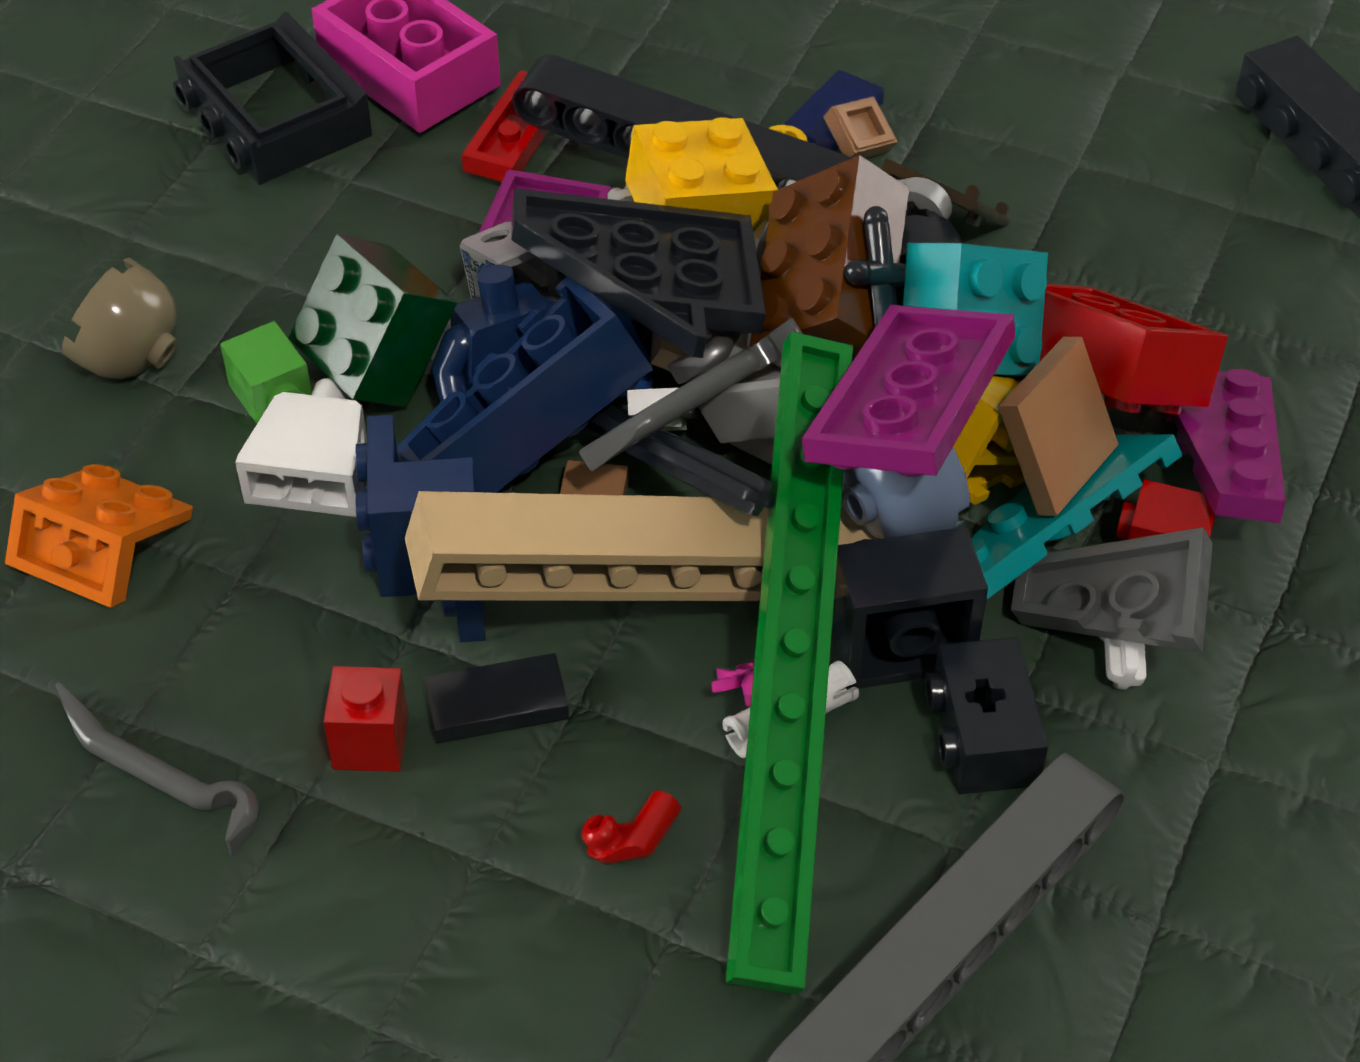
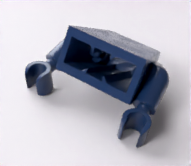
M493 265L479 271L477 281L480 296L456 305L451 315V328L445 331L431 366L440 403L451 392H462L465 394L473 386L472 381L476 373L475 367L491 352L498 355L506 353L523 336L517 326L534 309L541 311L544 315L559 299L554 296L543 297L531 283L522 282L515 285L514 273L509 266Z

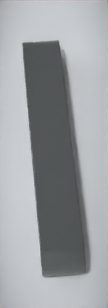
M1066 752L1058 756L773 1052L767 1062H893L1104 834L1119 813L1125 800V792Z

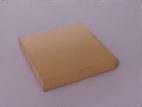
M1062 337L998 406L1038 515L1057 516L1119 445L1082 337Z

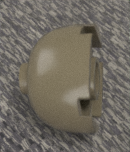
M131 258L123 260L127 268L124 273L112 267L92 287L71 320L81 327L75 342L65 336L62 343L64 356L82 368L104 378L123 380L135 377L143 373L151 364L159 369L169 360L178 344V339L172 335L177 323L176 301L168 286L155 274Z

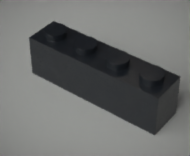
M1298 35L1246 52L1235 96L1342 203L1346 204L1360 218V93Z

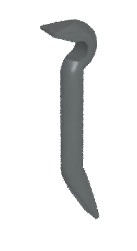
M789 319L756 344L733 355L591 442L579 451L580 456L589 470L594 471L650 434L660 430L752 373L782 357L783 343L791 331L803 333L794 319Z
M60 682L55 684L73 731L81 745L88 752L192 808L210 811L225 805L235 806L231 812L225 838L229 855H234L258 820L259 804L257 796L249 786L235 780H220L207 784L105 730L98 719Z

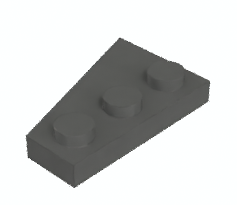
M1202 527L1049 552L1046 557L1015 579L1011 611L1022 625L1203 653L1213 543Z

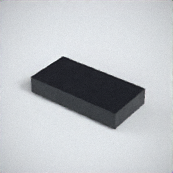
M556 653L424 676L436 743L569 719V705Z

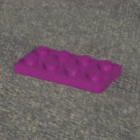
M890 305L802 437L805 462L830 464L844 470L867 468L895 471L900 475L908 477L922 475L937 476L1015 339L1014 314Z

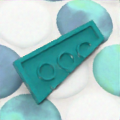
M1116 435L1119 445L1057 516L1037 514L1027 485L1009 503L993 510L987 518L988 522L971 538L988 586L987 599L1048 555L1044 545L1046 541L1058 540L1070 534L1075 535L1092 523L1094 518L1090 512L1091 508L1113 494L1115 498L1124 499L1141 487L1143 484L1138 474L1151 464L1157 463L1158 466L1167 468L1183 455L1174 435Z

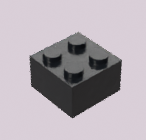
M967 527L877 540L863 539L854 543L838 545L831 639L838 661H841L849 668L856 680V683L846 687L847 690L852 687L859 689L925 679L926 673L935 672L939 644L980 641L988 586Z

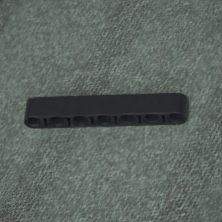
M555 55L541 56L536 60L512 97L513 108L517 115L530 125L626 159L629 158L634 125L657 124L662 121H703L720 117L737 118ZM744 120L777 189L853 158Z

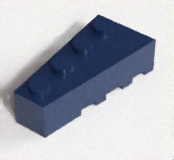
M567 276L555 288L561 298L544 315L541 311L534 309L517 326L523 336L506 353L498 355L491 352L475 367L476 373L472 381L473 386L465 394L462 392H451L397 446L398 453L405 462L472 457L476 492L496 493L515 477L530 472L536 467L543 455L566 437L574 436L582 431L589 423L591 417L614 399L627 395V390H633L639 380L653 368L616 314L588 289Z

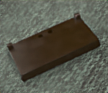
M885 158L881 170L896 180L921 177L932 180L940 185L949 195L952 204L968 211L963 221L979 227L982 218L1002 227L1009 224V218L1007 217L1009 211L1008 204L1000 202L994 210L977 200L980 195V189L975 185L968 186L965 194Z

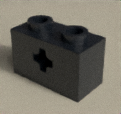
M1011 637L939 644L935 672L926 673L925 696L929 712L940 713L943 727L938 729L939 757L944 769L953 768L959 795L1028 788L1043 772L1048 744L1019 638Z

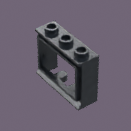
M287 11L276 22L189 56L190 58L182 60L179 55L174 57L178 80L173 82V88L180 105L185 111L192 110L197 115L207 136L211 140L218 139L225 147L232 164L237 169L244 168L258 185L372 136L367 93ZM296 60L303 81L308 84L316 80L324 89L326 101L261 128L226 89Z

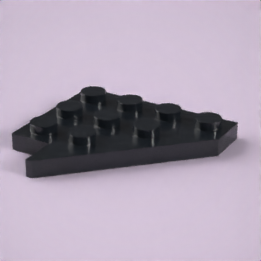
M514 188L511 212V240L692 357L703 358L707 340L706 329H713L716 332L727 335H734L740 332L762 333L766 312L751 215Z

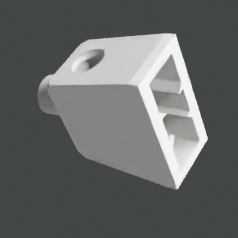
M330 378L317 381L312 395L288 392L275 395L235 461L244 503L356 517L355 495L356 492L363 490L364 482L358 481L355 447L356 443H367L362 405L356 400H349L350 396Z

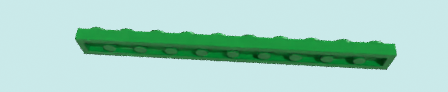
M791 331L783 343L771 472L772 486L770 490V495L775 500L772 508L768 509L726 983L796 995L805 989L844 474V469H838L830 464L805 462L802 437L852 364L853 345Z

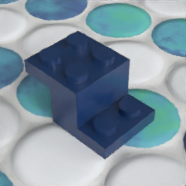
M393 415L367 416V443H356L355 447L358 481L367 482V486H363V490L356 492L355 495L358 530H370L371 533L363 534L365 572H377L381 597L417 595L405 535L418 491L476 492L473 458L400 462ZM443 600L444 617H457L460 643L486 641L484 600Z

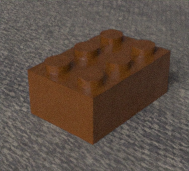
M858 155L773 191L772 201L769 206V222L764 253L761 259L760 274L766 315L762 333H751L749 347L793 318L801 332L805 335L853 345L852 361H854L875 329L871 286L850 283L844 274L845 267L850 261L855 259L868 260L864 214L867 209L873 206H880L888 213L893 262L900 263L909 194L907 186ZM782 357L773 363L781 367Z

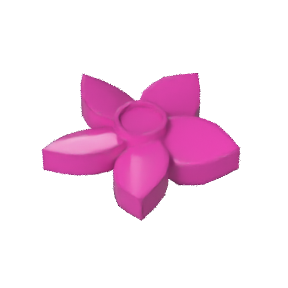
M750 660L736 666V670L716 668L718 680L711 682L712 692L717 693L742 686L745 705L751 706L755 660Z

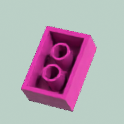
M327 0L312 8L316 42L369 97L419 133L501 86L497 34L448 0Z

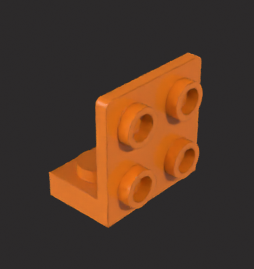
M99 464L86 465L78 472L61 478H49L41 485L15 493L5 564L111 608L126 601L135 543L191 520L193 506L172 498V492L163 487L139 485L120 477V472L115 468Z

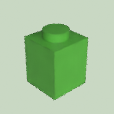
M275 321L220 343L228 384L256 425L275 395L282 392L312 395L307 363Z

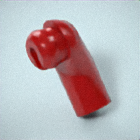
M657 790L652 792L635 819L631 822L618 824L611 815H605L604 818L600 814L592 816L586 821L581 830V838L587 846L588 855L595 861L606 865L649 857L655 852L681 812L680 803L670 794Z

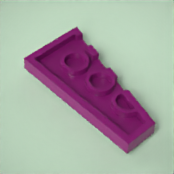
M1232 369L1228 372L1218 371L1209 407L1182 406L1181 414L1161 413L1166 422L1175 423L1178 429L1176 441L1182 453H1189L1193 457L1194 465L1192 472L1215 515L1281 523L1286 500L1271 377H1263L1247 369Z

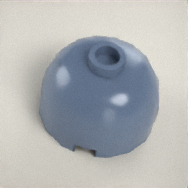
M954 448L951 449L937 476L922 475L908 477L900 475L895 471L867 468L844 470V507L856 524L862 525L878 539L960 528L965 522L958 520L960 511L969 507L970 494L964 469Z

